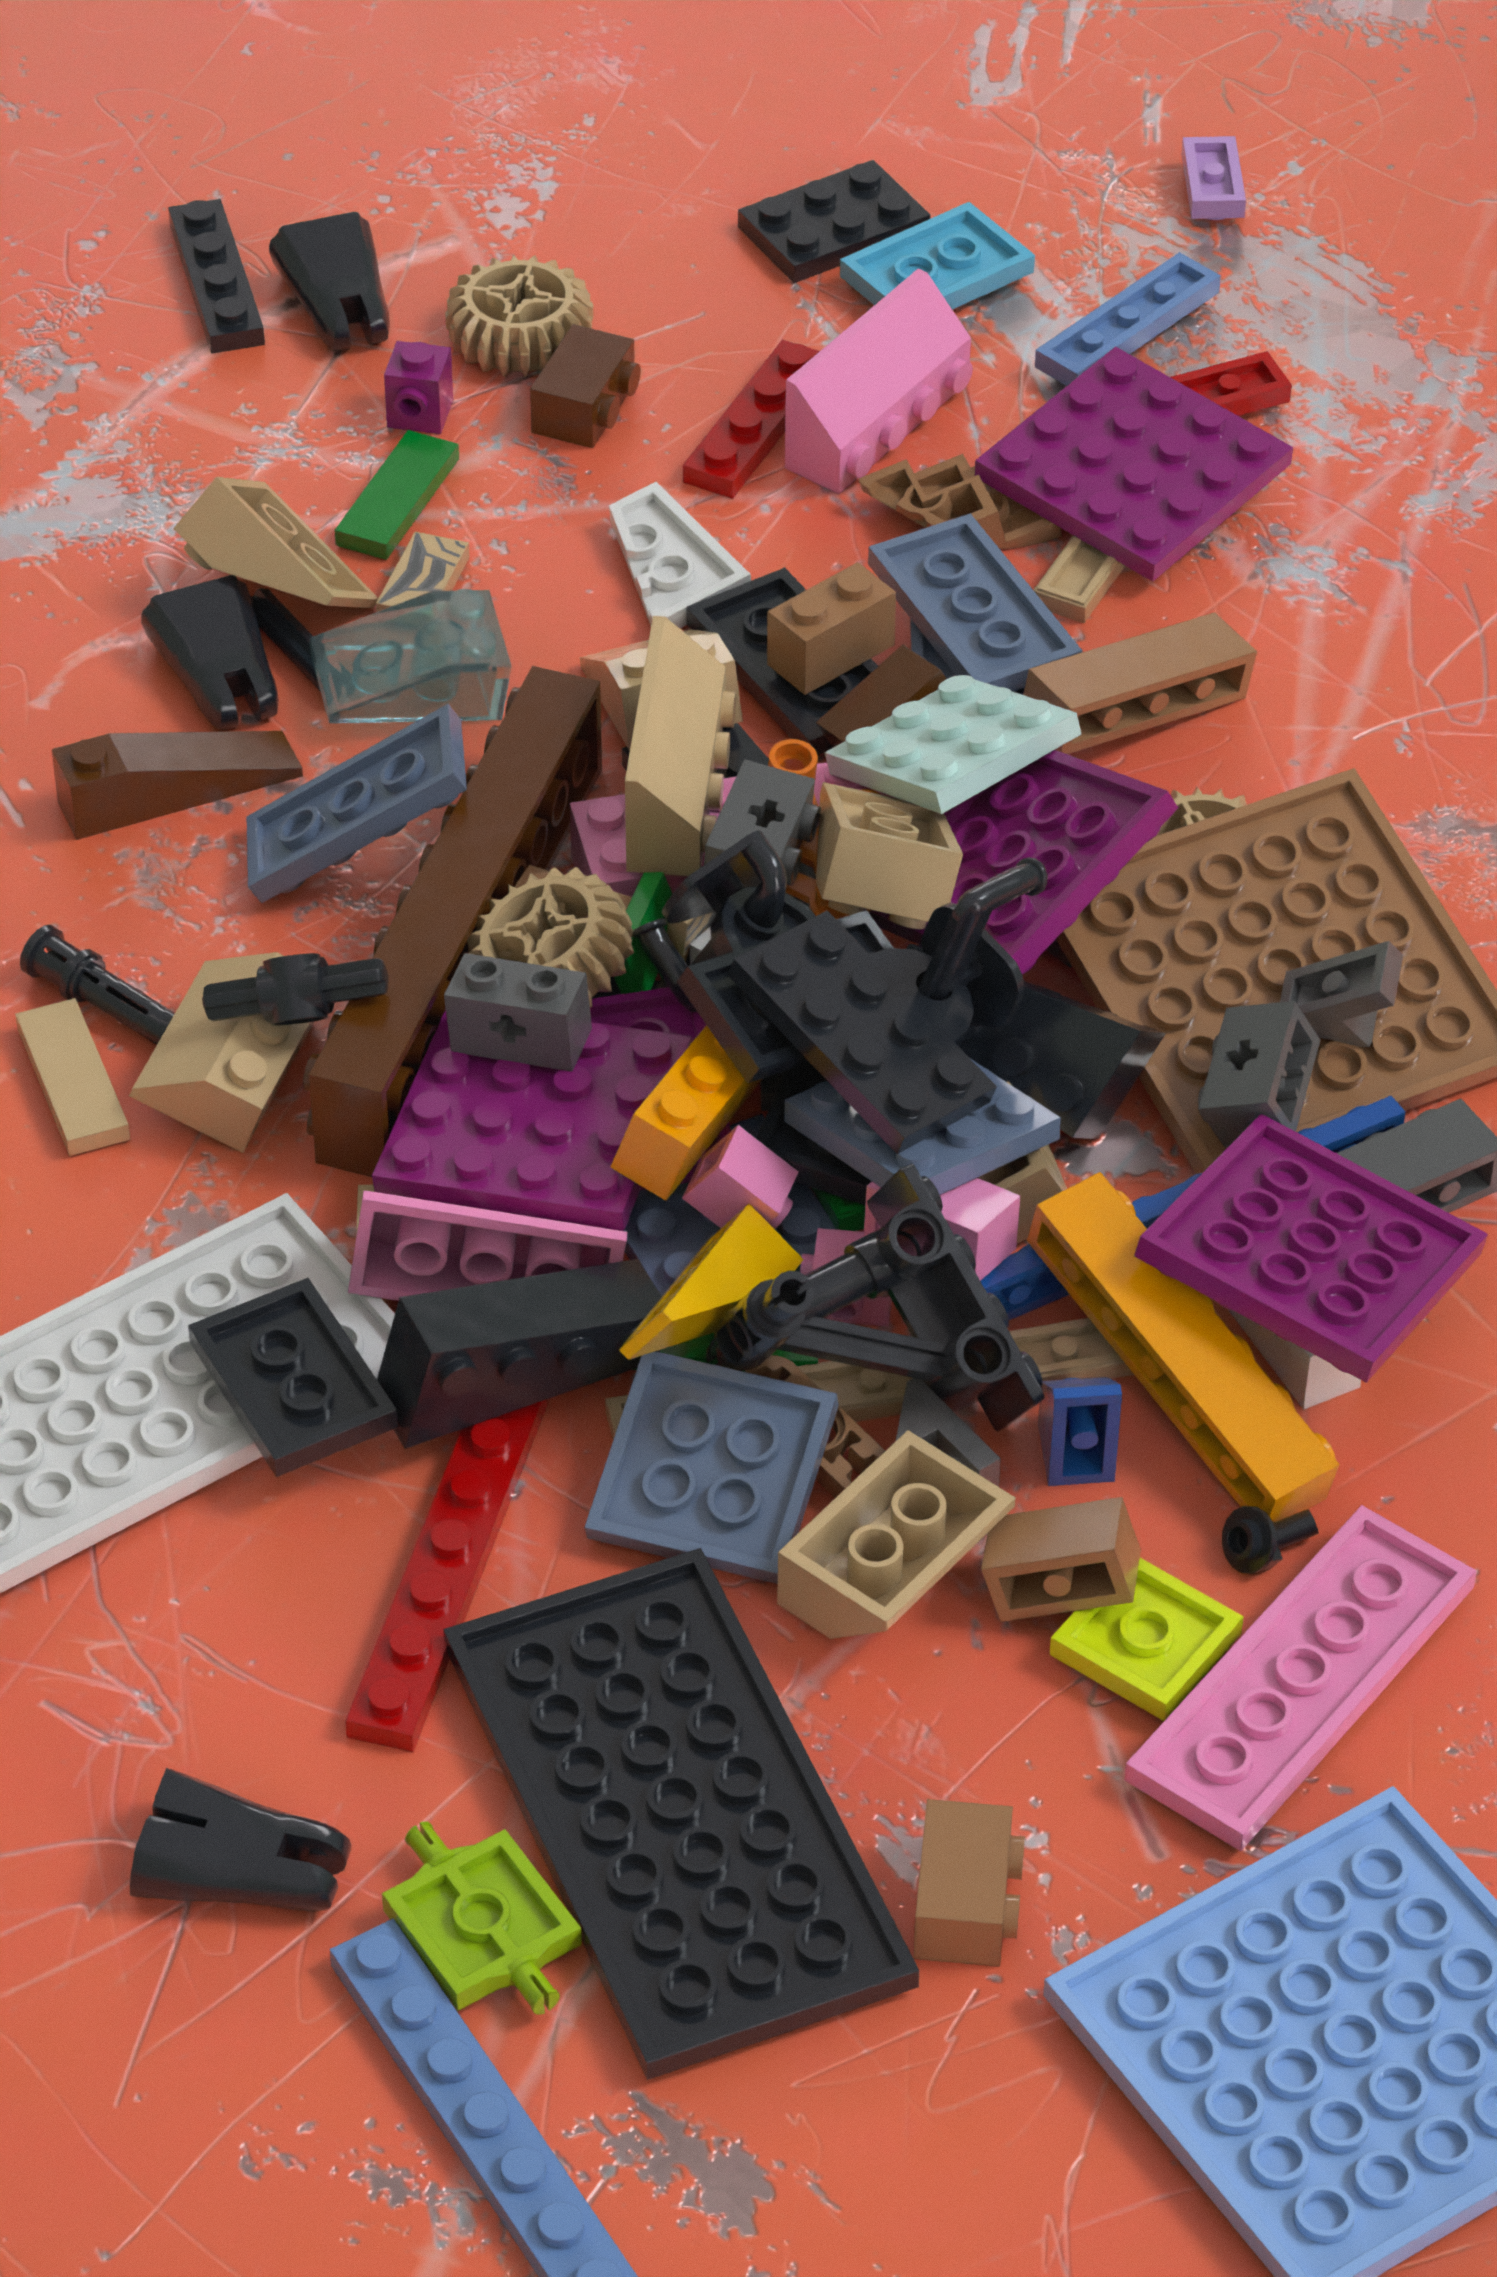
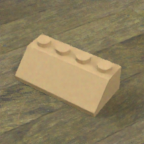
M653 616L625 777L626 872H664L665 875L689 876L702 867L705 845L717 821V816L710 815V810L721 811L724 774L716 773L717 768H728L730 733L723 732V727L734 728L736 692L726 691V666L665 616Z

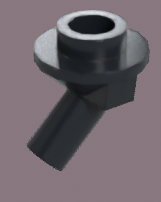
M1242 1506L1234 1510L1226 1519L1222 1531V1547L1225 1557L1232 1568L1241 1573L1256 1574L1261 1571L1270 1570L1283 1559L1280 1552L1281 1549L1317 1535L1319 1532L1309 1509L1273 1523L1269 1515L1259 1507Z

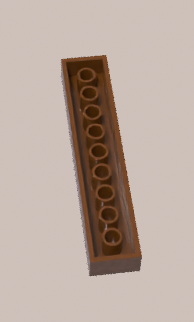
M532 666L520 688L514 687L511 690L506 704L505 717L500 726L493 725L490 728L482 759L478 765L472 764L467 770V790L462 793L456 805H448L443 816L441 833L434 845L428 844L425 847L420 859L419 874L413 885L406 884L403 887L397 903L396 916L390 927L383 926L377 935L373 958H379L384 961L389 977L387 993L382 996L348 1001L344 1011L337 1010L331 1018L327 1032V1042L321 1053H313L307 1062L303 1077L304 1090L310 1092L311 1108L307 1119V1133L314 1137L316 1163L372 1177L440 1020L446 1011L444 994L464 953H469L467 940L472 933L476 932L475 925L479 916L490 913L488 900H501L508 895V884L515 887L529 865L550 871L570 832V803L587 800L602 771L600 681Z

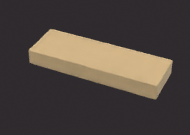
M76 998L16 1013L17 1030L68 1155L72 1156L130 1140L129 1124Z

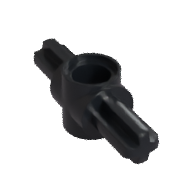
M320 954L288 955L264 960L263 966H259L257 969L256 977L206 985L203 990L202 1003L207 1018L211 1021L262 1014L264 1019L273 1026L302 1024L327 1019L328 1014L332 1013L334 1009V1003L384 995L388 991L389 977L384 961L379 958L328 965L326 959L320 957Z

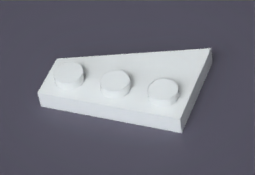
M657 482L609 505L612 527L650 625L652 624L653 616H665L678 628H682L687 625V606L751 581V574Z

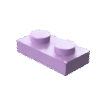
M1183 137L1181 155L1191 219L1222 220L1225 218H1244L1246 198L1236 137Z

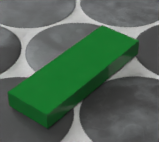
M407 430L336 527L335 545L387 560L458 462L459 444Z

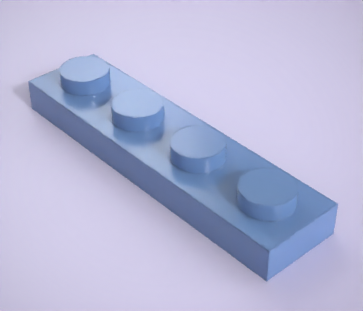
M1179 252L1035 350V368L1067 386L1115 346L1131 354L1217 295L1220 290L1221 275Z

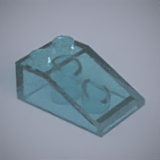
M459 589L453 591H430L310 637L309 648L329 723L416 722L446 704L451 706L461 721L502 720L512 666L489 590Z

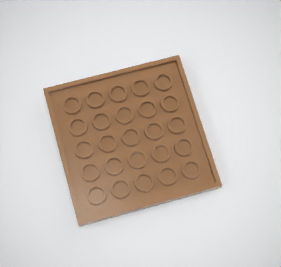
M1355 768L1155 836L1146 842L1120 870L1115 880L1105 886L1081 911L1076 921L1056 938L1097 1008L1116 1014L1118 1017L1139 1025L1148 1026L1166 1033L1138 1078L1196 1174L1203 1173L1228 1148H1224L1209 1124L1202 1119L1198 1110L1199 1091L1205 1085L1213 1057V1041L1219 1035L1226 1008L1280 1002L1286 971L1386 941H1390L1403 954L1394 1006L1377 1011L1371 1045L1369 1047H1358L1320 1038L1296 1132L1306 1128L1317 1127L1347 1114L1358 1106H1367L1391 1095L1407 1111L1497 1078V990Z

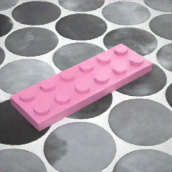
M1361 1505L1128 1760L1125 1767L1124 1781L1237 1850L1242 1851L1474 1588L1476 1570Z

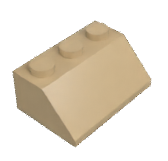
M273 952L205 961L134 1084L129 1096L243 1153L314 1022L273 1026L264 1019L262 1014L211 1021L207 1018L203 1008V990L206 985L211 983L256 977L257 969L259 966H263L264 960L282 957L283 955Z
M907 1430L778 1552L777 1604L830 1639L885 1632L1015 1507L1016 1498Z

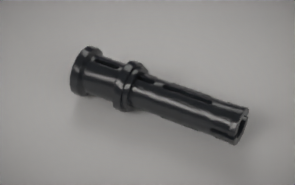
M44 925L37 929L23 948L20 956V967L23 972L33 978L43 976L59 987L60 994L68 1000L76 998L77 1002H90L156 1045L175 1012L152 999L143 991L106 970L105 962L98 953L91 949L81 951L65 941L63 932L53 925Z

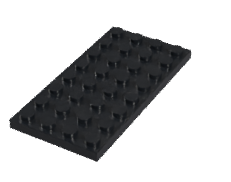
M701 1548L443 1629L448 1656L566 1908L581 1927L582 1942L647 2080L919 1987L920 1970Z

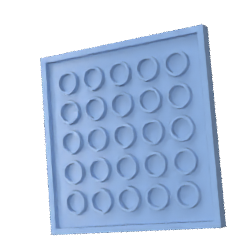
M1394 1786L1044 1979L1043 1996L1274 2277H1377L1497 2206V1900Z

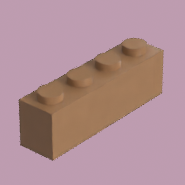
M1214 612L1030 668L1023 695L1036 700H1045L1049 704L1077 713L1081 735L1055 749L1062 753L1070 754L1246 698L1257 651Z

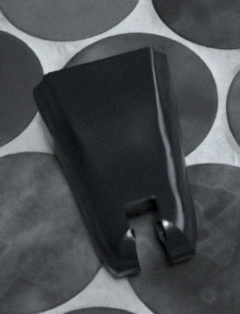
M350 212L280 227L278 233L271 239L269 244L272 262L288 287L305 308L323 342L334 352L350 350L351 338L348 324L356 322L360 323L369 345L386 341L390 331V318L368 220L363 219L358 212Z
M229 575L158 594L151 598L149 605L141 614V624L145 634L168 665L183 681L201 712L215 728L223 731L238 727V713L234 698L244 695L257 721L268 719L278 713L279 698L276 682L264 650L247 585L244 582L239 581L234 575Z
M166 1768L152 1806L153 1816L149 1815L146 1819L136 1844L130 1876L131 1896L177 1901L247 1903L299 1911H324L331 1908L338 1889L337 1880L333 1875L339 1874L345 1869L351 1851V1843L348 1837L326 1823L263 1806L219 1786Z

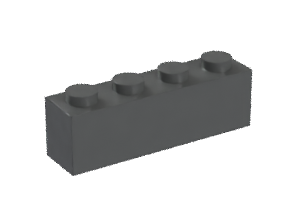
M1458 1099L1438 1109L1426 1110L1411 1121L1385 1132L1374 1133L1363 1142L1337 1153L1448 1213L1497 1192V1137L1462 1099Z

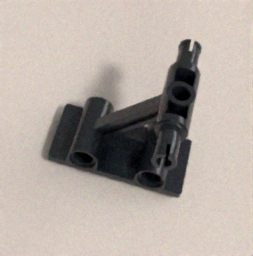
M912 1163L899 1169L867 1201L870 1211L880 1226L878 1230L847 1245L844 1249V1255L805 1275L798 1271H786L775 1279L760 1282L734 1308L725 1313L724 1318L719 1322L714 1331V1340L710 1342L706 1350L707 1363L717 1358L718 1363L715 1364L716 1366L738 1371L756 1368L776 1350L920 1379L953 1412L963 1410L979 1401L990 1423L997 1432L1011 1425L1045 1399L1044 1392L1041 1389L1042 1376L1037 1364L1028 1353L1020 1352L1007 1329L1009 1327V1319L1004 1306L994 1294L986 1292L974 1271L976 1262L970 1246L963 1237L953 1234L941 1213L943 1205L937 1188L929 1178L920 1176L915 1165ZM865 1296L870 1299H875L879 1296H890L912 1337L825 1319V1317Z

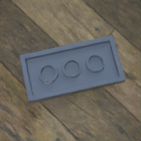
M971 513L868 547V565L881 581L896 591L897 602L956 676L968 675L975 680L997 687L1008 688L1013 692L1025 688L1030 668L1083 652Z
M449 704L444 705L246 817L248 888L261 903L280 893L294 891L310 876L330 865H339L346 862L357 850L382 836L389 837L398 833L409 821L433 808L447 806L460 793L467 790L462 721Z

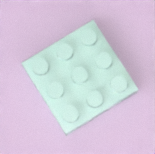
M959 675L944 680L940 683L938 690L926 697L897 706L890 717L872 727H863L852 731L846 736L845 742L825 752L831 775L943 814L1080 736L1081 729L1076 712L1049 704L1045 700H1036L1012 692L1008 688L997 687L975 680L968 675Z

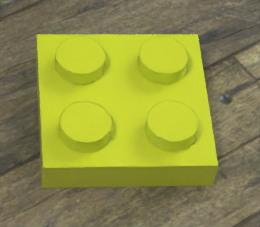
M1140 1558L1133 1602L1074 1611L1051 1637L1049 1655L1165 1721L1242 1634L1244 1616Z

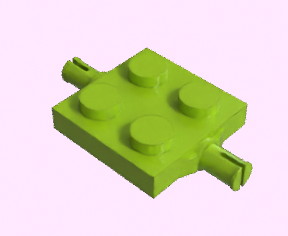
M421 1822L420 1831L416 1825L413 1826L406 1834L405 1841L424 1865L412 1878L382 1893L383 1911L390 1920L394 1918L453 2006L459 2011L500 1988L512 1985L516 1986L531 2006L534 2014H544L545 2006L550 2011L558 2003L560 1994L552 1987L540 1969L545 1964L582 1945L581 1927L506 1829L475 1845L448 1849L434 1831L431 1823Z

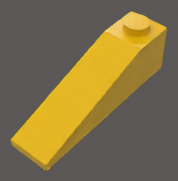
M748 1203L704 1243L619 1351L630 1360L714 1333L719 1322L724 1318L725 1313L734 1308L760 1282L775 1279L783 1272L795 1271L804 1259Z

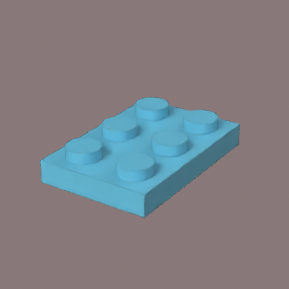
M967 202L840 259V277L875 305L919 268L929 274L953 310L1034 273L1035 254L972 203Z

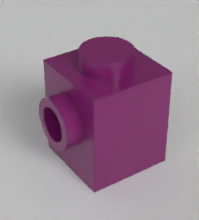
M396 341L384 373L387 428L434 434L442 433L453 402L451 347L429 345L424 342Z

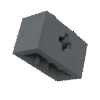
M744 759L705 845L704 865L750 833L760 830L775 849L785 867L787 885L793 886L802 861V850L799 847L802 841L810 843L813 841L821 816V807L813 805L815 779Z
M464 953L444 994L450 1047L453 1052L573 1071L592 1030L587 975L585 972Z
M1295 1001L1226 1008L1219 1035L1213 1041V1057L1207 1079L1198 1095L1200 1115L1209 1124L1224 1148L1229 1147L1260 1114L1295 1132L1297 1130L1320 1038Z

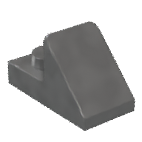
M1386 941L1286 971L1280 1002L1295 1001L1318 1037L1358 1047H1369L1372 1043L1377 1011L1394 1006L1403 954L1390 941Z
M912 1378L907 1381L896 1441L909 1430L999 1487L1001 1458L922 1380Z

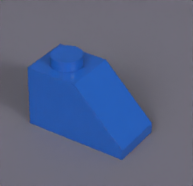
M1108 1377L1042 1381L1041 1389L1044 1392L1045 1399L1039 1403L1038 1428L1048 1486L1115 1482L1122 1403L1121 1385Z

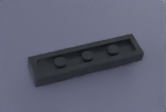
M221 199L209 201L196 200L184 205L168 207L170 227L211 354L265 345L264 327Z

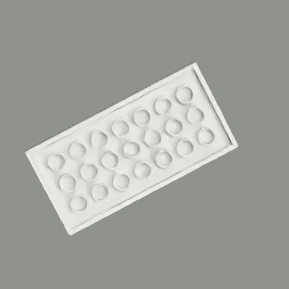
M288 1193L0 1336V1593L262 1457L257 1446L190 1344L188 1325L308 1277L377 1379L395 1313L381 1298L348 1293L352 1265Z

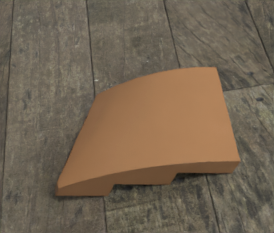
M963 454L916 473L913 472L906 459L858 478L864 493L925 528L971 513L999 549L1021 548L1062 537L1059 526L982 482L979 475H974L975 466L970 468Z

